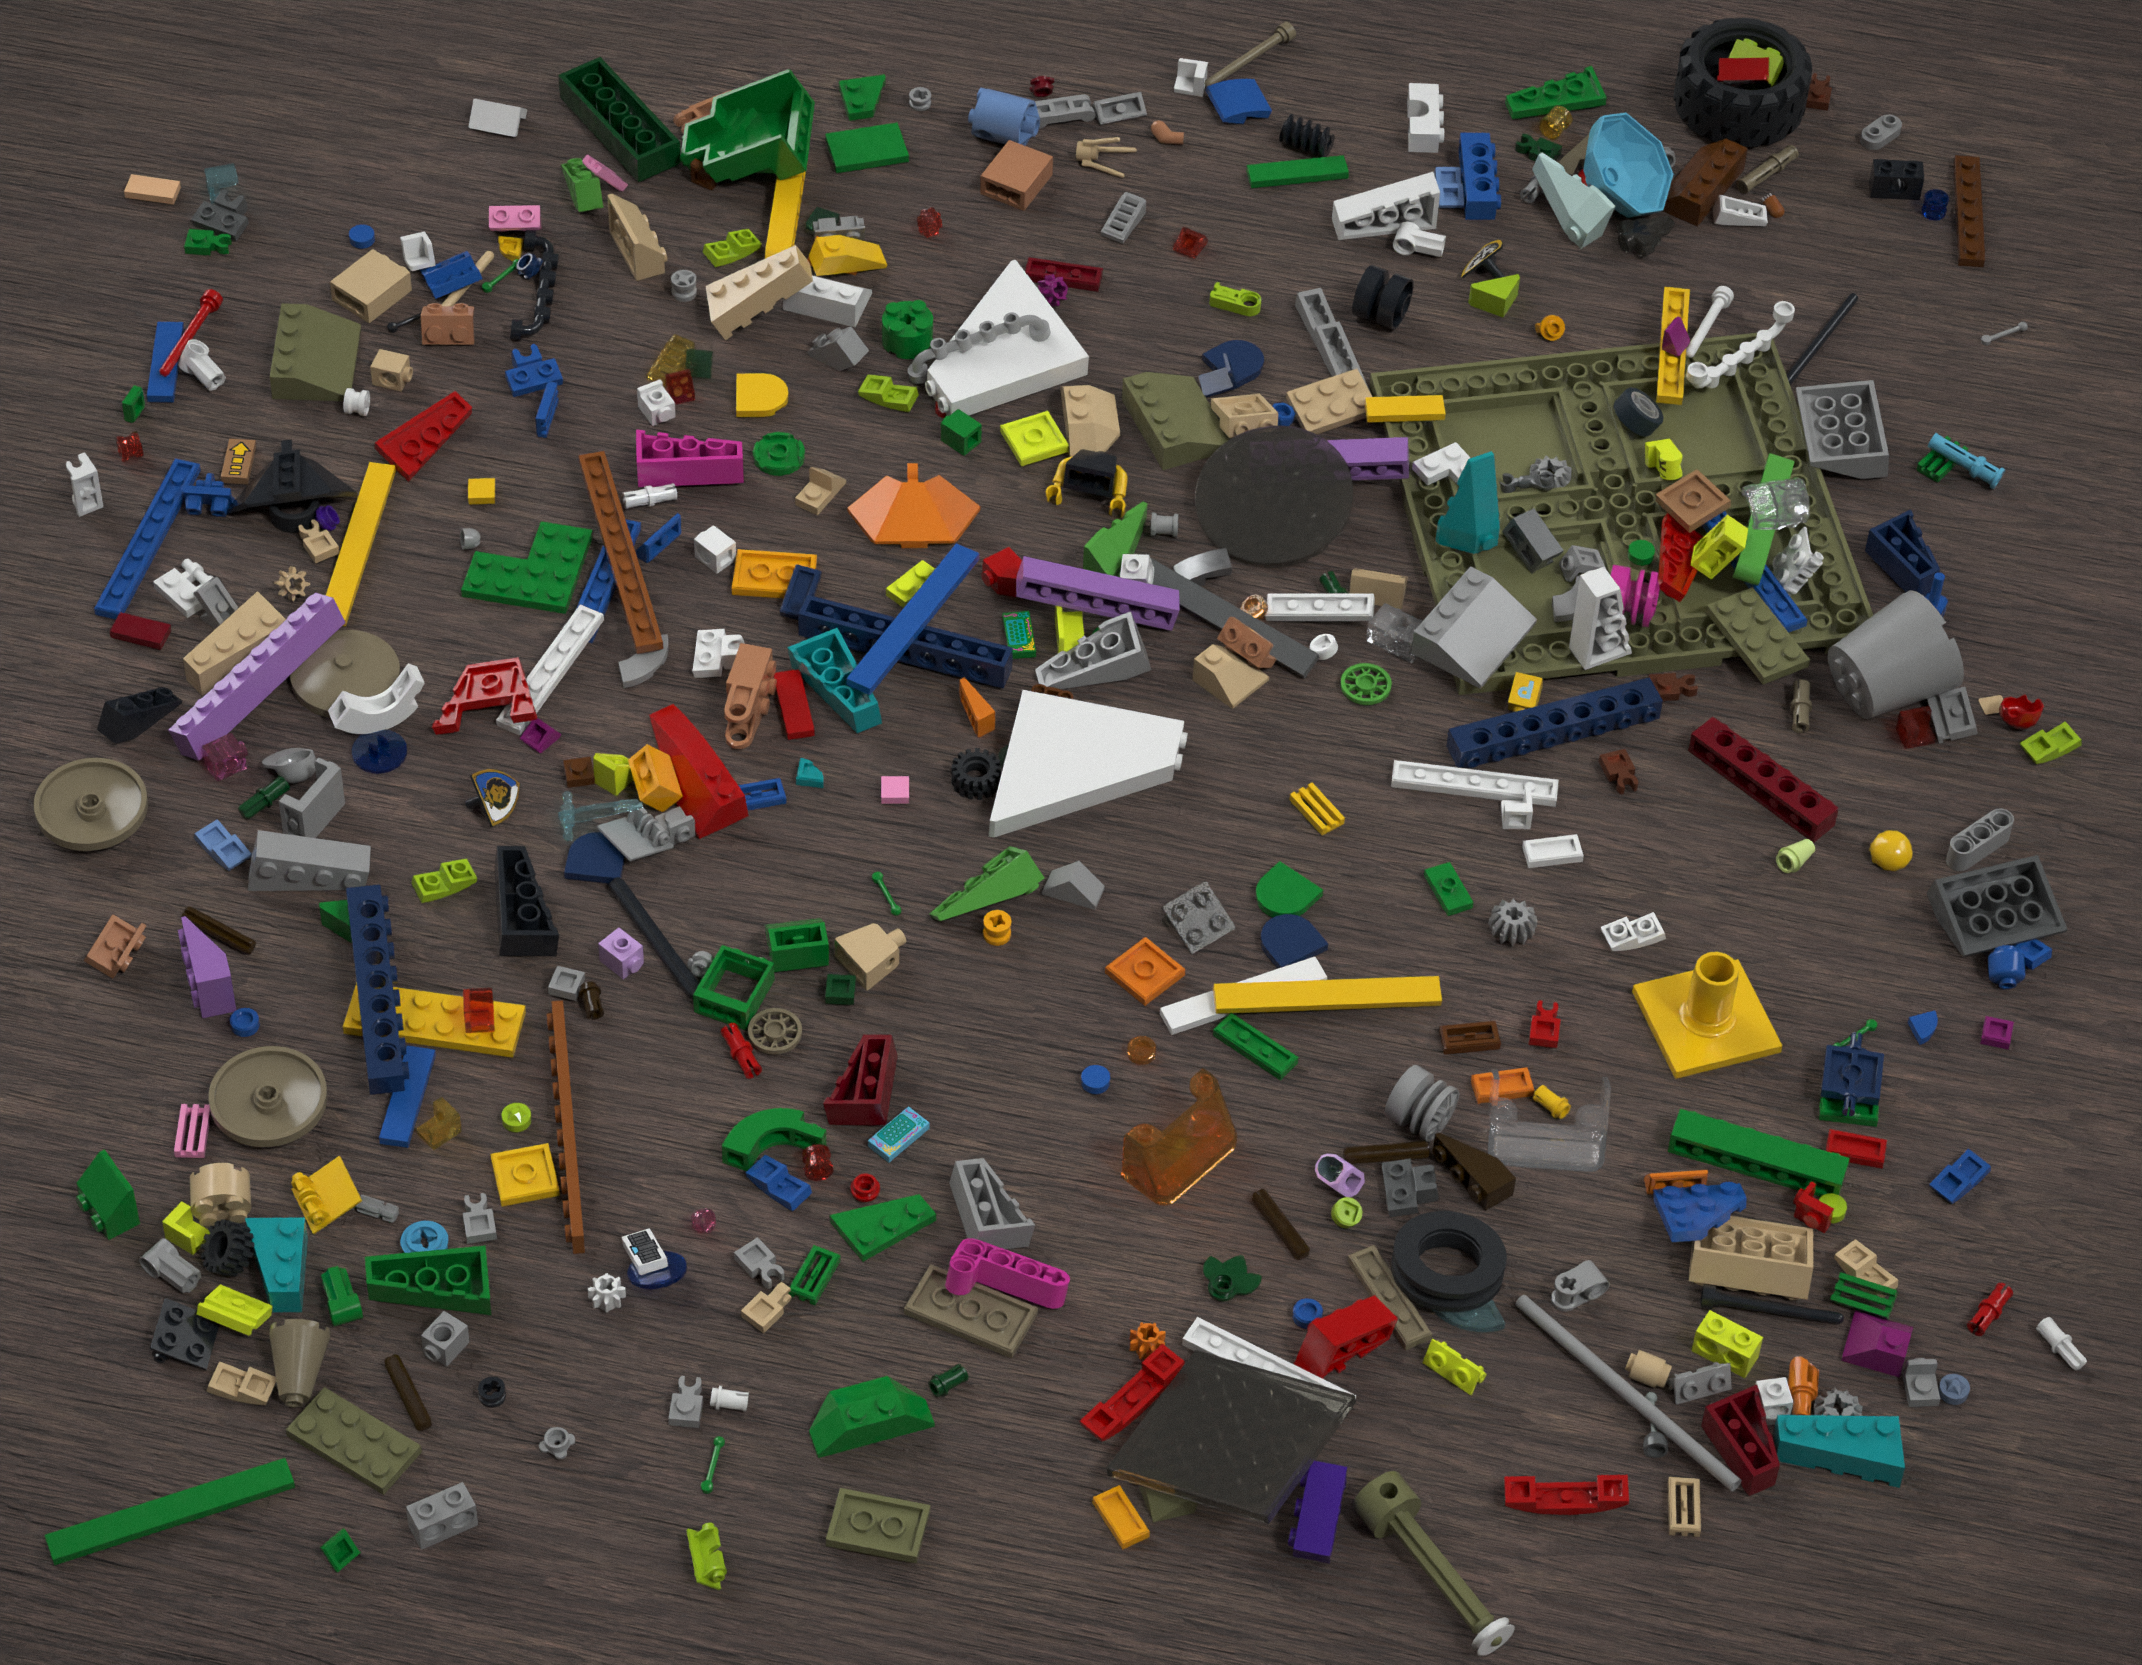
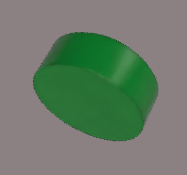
M1635 540L1629 545L1628 559L1632 563L1644 566L1654 560L1655 547L1652 543L1646 540Z

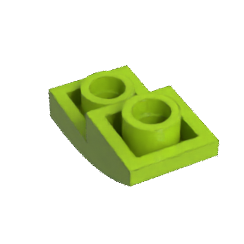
M742 229L728 232L725 241L704 244L702 252L715 267L730 264L754 253L761 248L762 243L750 229Z
M461 859L441 863L439 871L414 875L411 884L421 903H425L457 893L476 883L477 877L468 860Z

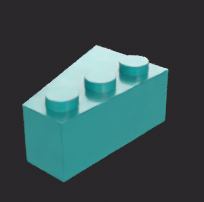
M305 1217L245 1218L246 1227L251 1229L249 1233H253L254 1236L250 1242H254L252 1250L268 1302L273 1306L272 1312H302L308 1245Z

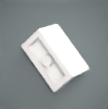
M473 99L469 128L516 137L520 118L526 119L527 109Z

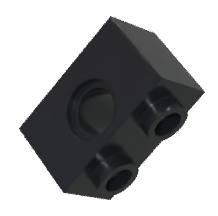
M1873 159L1869 178L1870 198L1920 200L1924 183L1923 161Z

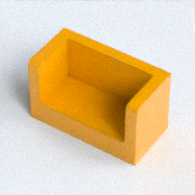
M646 744L628 759L641 802L664 812L683 797L670 755Z

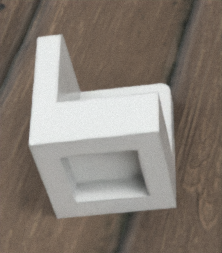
M1180 58L1174 92L1203 97L1208 62Z
M425 231L400 237L404 261L410 271L436 266L432 243Z
M1525 787L1523 800L1501 801L1502 828H1531L1533 814L1531 787Z

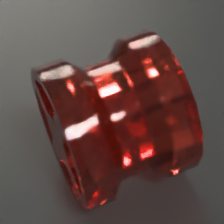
M137 431L130 433L127 437H115L122 462L128 461L133 456L138 458L144 456Z
M817 1144L803 1150L804 1173L808 1179L819 1181L827 1179L833 1174V1164L829 1161L831 1159V1152L827 1146Z

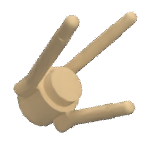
M1119 137L1095 140L1083 139V141H1078L1076 160L1082 161V166L1092 167L1123 178V173L1092 161L1098 159V152L1135 153L1137 149L1098 146L1120 142Z

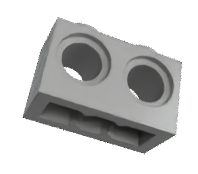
M463 1482L406 1506L408 1526L421 1550L478 1525L476 1505Z

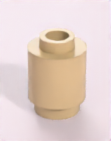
M1639 1350L1637 1355L1631 1353L1625 1370L1630 1372L1628 1377L1653 1388H1656V1386L1664 1388L1672 1366L1666 1364V1360Z

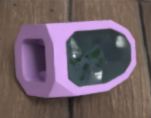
M1324 1154L1315 1164L1317 1177L1345 1197H1352L1358 1194L1365 1183L1364 1173L1336 1154Z

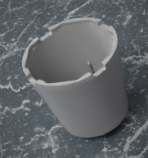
M1912 590L1901 594L1828 650V663L1838 691L1850 707L1864 719H1871L1954 690L1963 682L1964 668L1957 643L1954 638L1949 640L1942 627L1946 623L1945 620L1923 595Z

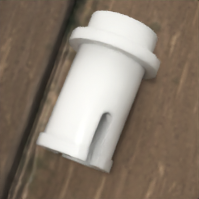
M719 1385V1388L712 1389L710 1406H715L716 1410L722 1407L746 1412L749 1392L722 1389V1386Z

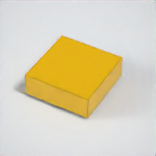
M495 478L468 479V504H495Z

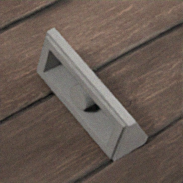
M1141 92L1094 101L1092 104L1099 125L1147 116Z

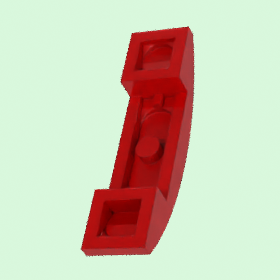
M1161 1344L1142 1362V1369L1105 1404L1100 1401L1080 1420V1425L1101 1442L1116 1435L1138 1418L1163 1393L1182 1369L1185 1361L1164 1344Z
M1597 1475V1482L1535 1483V1476L1504 1477L1505 1506L1525 1512L1579 1515L1608 1511L1629 1504L1628 1475Z

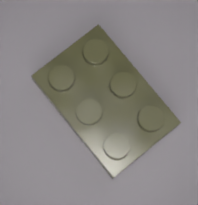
M840 1488L826 1537V1546L917 1564L931 1505Z

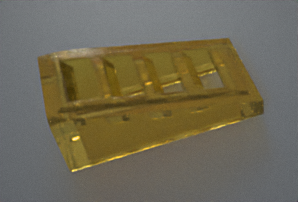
M673 334L646 375L647 379L653 382L661 380L663 386L669 388L696 356L695 343ZM660 371H664V372L668 373L669 375L667 376V375H665V374H663V373H660Z

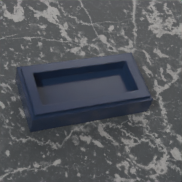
M798 564L795 565L780 609L781 616L798 620V613L806 596H815L822 571Z

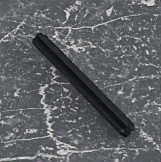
M620 877L614 878L609 883V889L688 998L693 1000V994L699 985L698 981L625 881L620 879Z

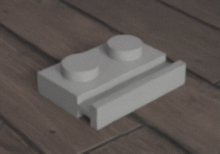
M1965 687L1927 699L1939 744L1943 743L1945 739L1951 738L1952 741L1978 734Z

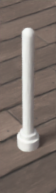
M1719 286L1711 296L1713 304L1686 348V356L1688 358H1692L1721 309L1727 308L1731 304L1734 294L1730 288Z

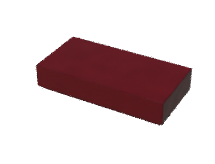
M120 612L110 629V637L161 650L172 630L171 624Z

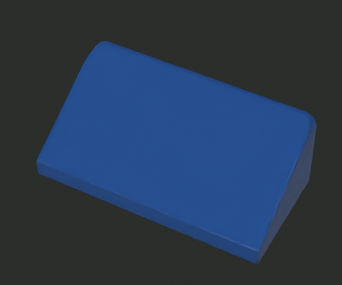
M677 513L635 551L637 558L648 563L681 534V515Z

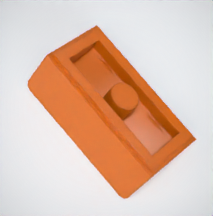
M1708 1170L1651 1173L1645 1175L1644 1182L1647 1194H1653V1189H1663L1666 1186L1680 1188L1692 1187L1695 1184L1706 1185Z

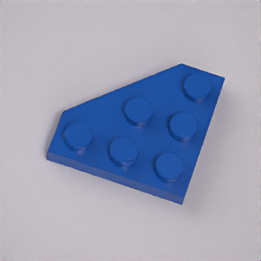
M1724 1182L1721 1185L1707 1186L1695 1184L1692 1187L1678 1188L1666 1186L1663 1189H1653L1654 1203L1672 1242L1702 1240L1708 1236L1710 1228H1719L1730 1220L1732 1212H1741L1746 1208L1747 1197L1740 1183Z

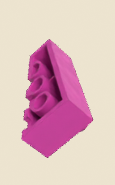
M636 430L638 487L650 485L657 487L672 483L675 486L744 483L742 442L708 438L704 442L698 441L694 436L684 435L683 439L670 438L669 433L658 432L657 436L646 435L644 430Z

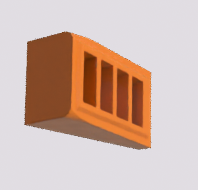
M960 679V700L978 738L995 730V711L967 679Z

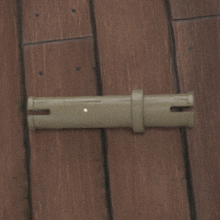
M1787 145L1777 154H1771L1766 162L1736 182L1738 190L1743 194H1747L1774 173L1783 171L1788 163L1798 158L1799 153L1796 147Z

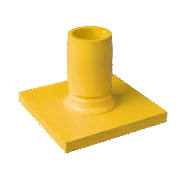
M1708 952L1697 960L1692 971L1633 985L1632 993L1675 1079L1778 1054L1782 1051V1044L1739 959L1734 960L1729 955L1721 952Z

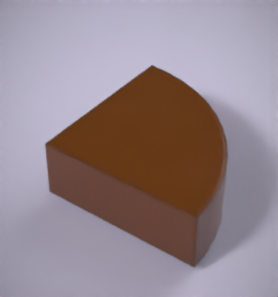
M695 158L690 163L691 182L712 191L717 186V183L710 174L705 172L703 163Z

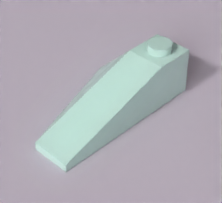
M1540 153L1532 170L1563 231L1572 242L1582 249L1603 235L1615 205L1598 188L1593 185L1590 187L1586 186L1581 182V177L1576 174L1573 176L1569 175L1561 164L1544 153Z

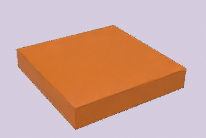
M1144 937L1105 967V974L1146 1006L1184 977L1186 969L1147 937Z

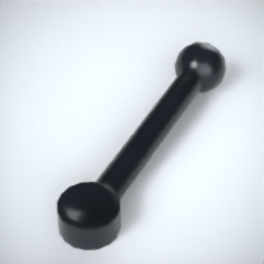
M421 313L398 323H388V331L390 333L397 332L399 327L420 319Z

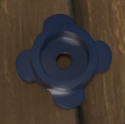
M531 253L523 255L517 263L518 274L520 276L524 275L526 279H530L538 273L543 260L536 258Z

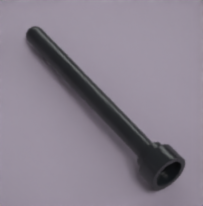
M1703 1284L1700 1308L1712 1310L1713 1307L1718 1308L1719 1305L1832 1324H1841L1844 1321V1316L1838 1312L1721 1293V1290L1716 1289V1286Z

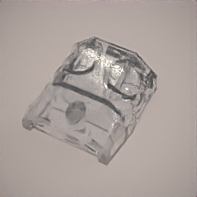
M1795 477L1794 479L1750 484L1742 489V495L1746 497L1753 519V529L1779 530L1784 527L1794 528L1799 523H1806L1809 518V496L1804 480Z

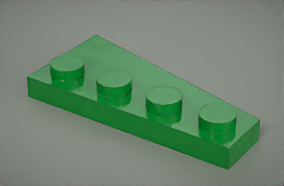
M1589 66L1584 68L1582 73L1576 74L1572 72L1566 74L1562 80L1556 82L1553 79L1546 81L1542 87L1536 88L1532 86L1506 95L1505 104L1511 118L1517 119L1606 105L1607 97L1593 67Z

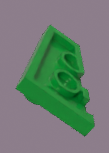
M918 1194L829 1215L832 1226L861 1261L864 1262L935 1222L936 1213L922 1196Z

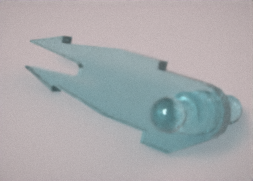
M565 791L562 794L563 805L561 806V811L558 812V820L561 821V826L564 828L563 839L571 841L574 837L572 828L575 826V822H587L595 818L607 817L627 811L631 812L643 808V802L638 803V799L620 800L575 808L572 804L573 794L570 791Z

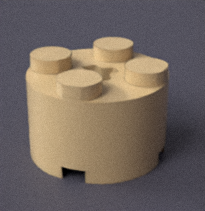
M213 1163L200 1167V1173L194 1175L193 1172L190 1175L191 1213L199 1219L200 1225L206 1227L214 1226V1222L221 1221V1219L236 1223L245 1222V1218H247V1214L251 1210L250 1174L248 1170L241 1167L242 1171L234 1169V1164Z

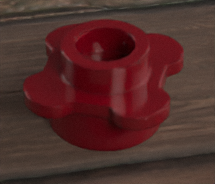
M1038 76L1030 81L1032 85L1029 88L1030 92L1036 97L1051 95L1054 89L1052 85L1055 82L1054 78Z

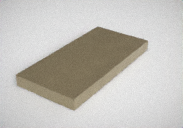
M930 1264L904 1307V1314L1012 1359L1038 1315V1308L978 1283H975L972 1290L966 1295L952 1294L945 1287L948 1271Z

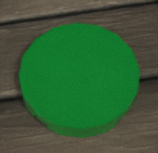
M784 432L768 433L763 436L762 440L759 442L757 440L754 444V463L764 473L775 476L789 475L797 471L804 464V445L800 440L795 439L792 434Z

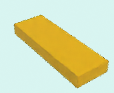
M1443 395L1365 397L1367 422L1445 420L1446 413Z

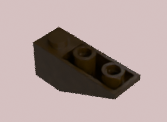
M1439 1132L1435 1134L1432 1149L1434 1157L1439 1163H1443L1448 1168L1453 1179L1457 1183H1461L1468 1191L1470 1198L1475 1203H1479L1485 1211L1513 1196L1516 1177L1497 1157Z

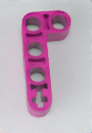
M967 1238L959 1244L950 1260L945 1287L952 1294L966 1295L972 1290L975 1283L978 1282L1044 1307L1057 1309L1064 1305L1070 1277L1061 1269L978 1239Z

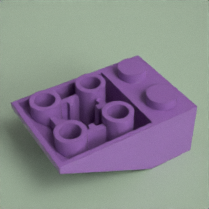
M181 917L183 929L178 930L194 1008L200 1007L202 1018L236 1011L226 954L188 918Z

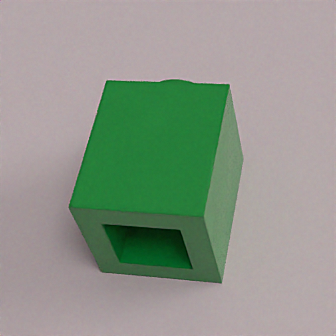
M957 409L942 420L940 425L941 441L961 455L965 456L981 443L982 424L960 409Z

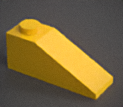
M842 235L816 237L809 254L816 276L887 267L886 260L878 244Z

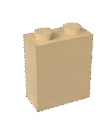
M374 249L330 281L332 300L368 323L372 322L412 291L410 272L405 267L399 266L386 255H382Z

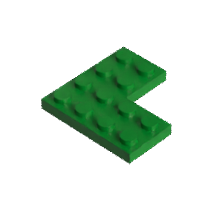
M541 521L528 559L475 551L461 588L462 597L566 614L593 538V530Z

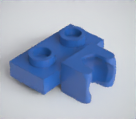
M536 344L531 345L532 354L530 356H522L518 349H513L511 358L514 369L505 371V378L513 397L543 390L548 382H554L558 385L563 384V377L555 358L542 361V356Z

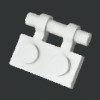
M185 559L181 564L186 570L181 574L174 568L154 580L153 584L157 592L188 618L203 609L193 592L214 577L205 574L203 567L197 562L193 563L190 559ZM195 580L201 583L197 587L192 584Z

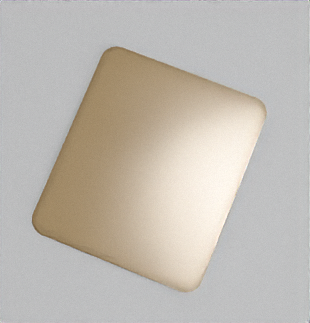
M1997 695L1980 698L1978 701L1984 713L1989 715L1999 713L2003 697Z

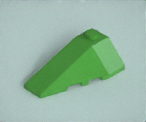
M1143 501L1127 511L1122 521L1119 519L1112 521L1110 529L1105 527L1100 529L1084 546L1083 569L1120 577L1123 554L1135 553L1146 524V502Z
M1009 846L982 867L983 874L969 878L964 883L965 890L963 892L957 891L951 894L929 915L932 919L942 921L1024 893L1026 895L1030 894L1039 887L1038 883L1044 879V876L1026 850Z

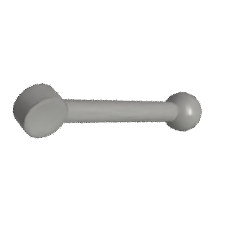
M2020 322L2018 326L1992 336L1983 335L1981 337V344L1988 346L1995 339L2019 330L2021 332L2026 331L2028 325L2026 322Z

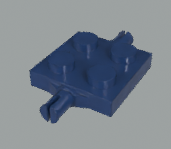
M1857 1032L1850 1035V1046H1826L1820 1097L1844 1101L1842 1113L1847 1116L1848 1108H1850L1849 1117L1855 1114V1103L1878 1106L1884 1053L1871 1052L1861 1048L1863 1035L1858 1033L1856 1041Z

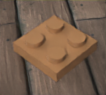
M1697 469L1656 494V502L1689 533L1731 507V500Z

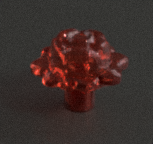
M933 207L927 210L922 209L920 216L917 217L919 233H924L926 238L938 235L939 229L943 226L940 212H935Z

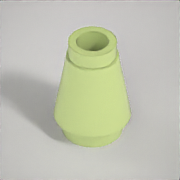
M1804 839L1783 847L1776 856V863L1785 873L1797 872L1815 852V846L1811 840Z

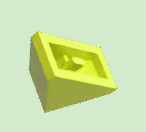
M595 753L593 757L595 784L617 796L634 780L628 758L617 754Z

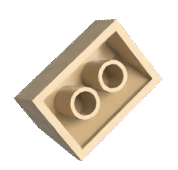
M614 194L607 195L610 234L636 281L665 273L664 262H667V254L664 247L658 245L655 231L650 230L647 216L641 214L637 205Z

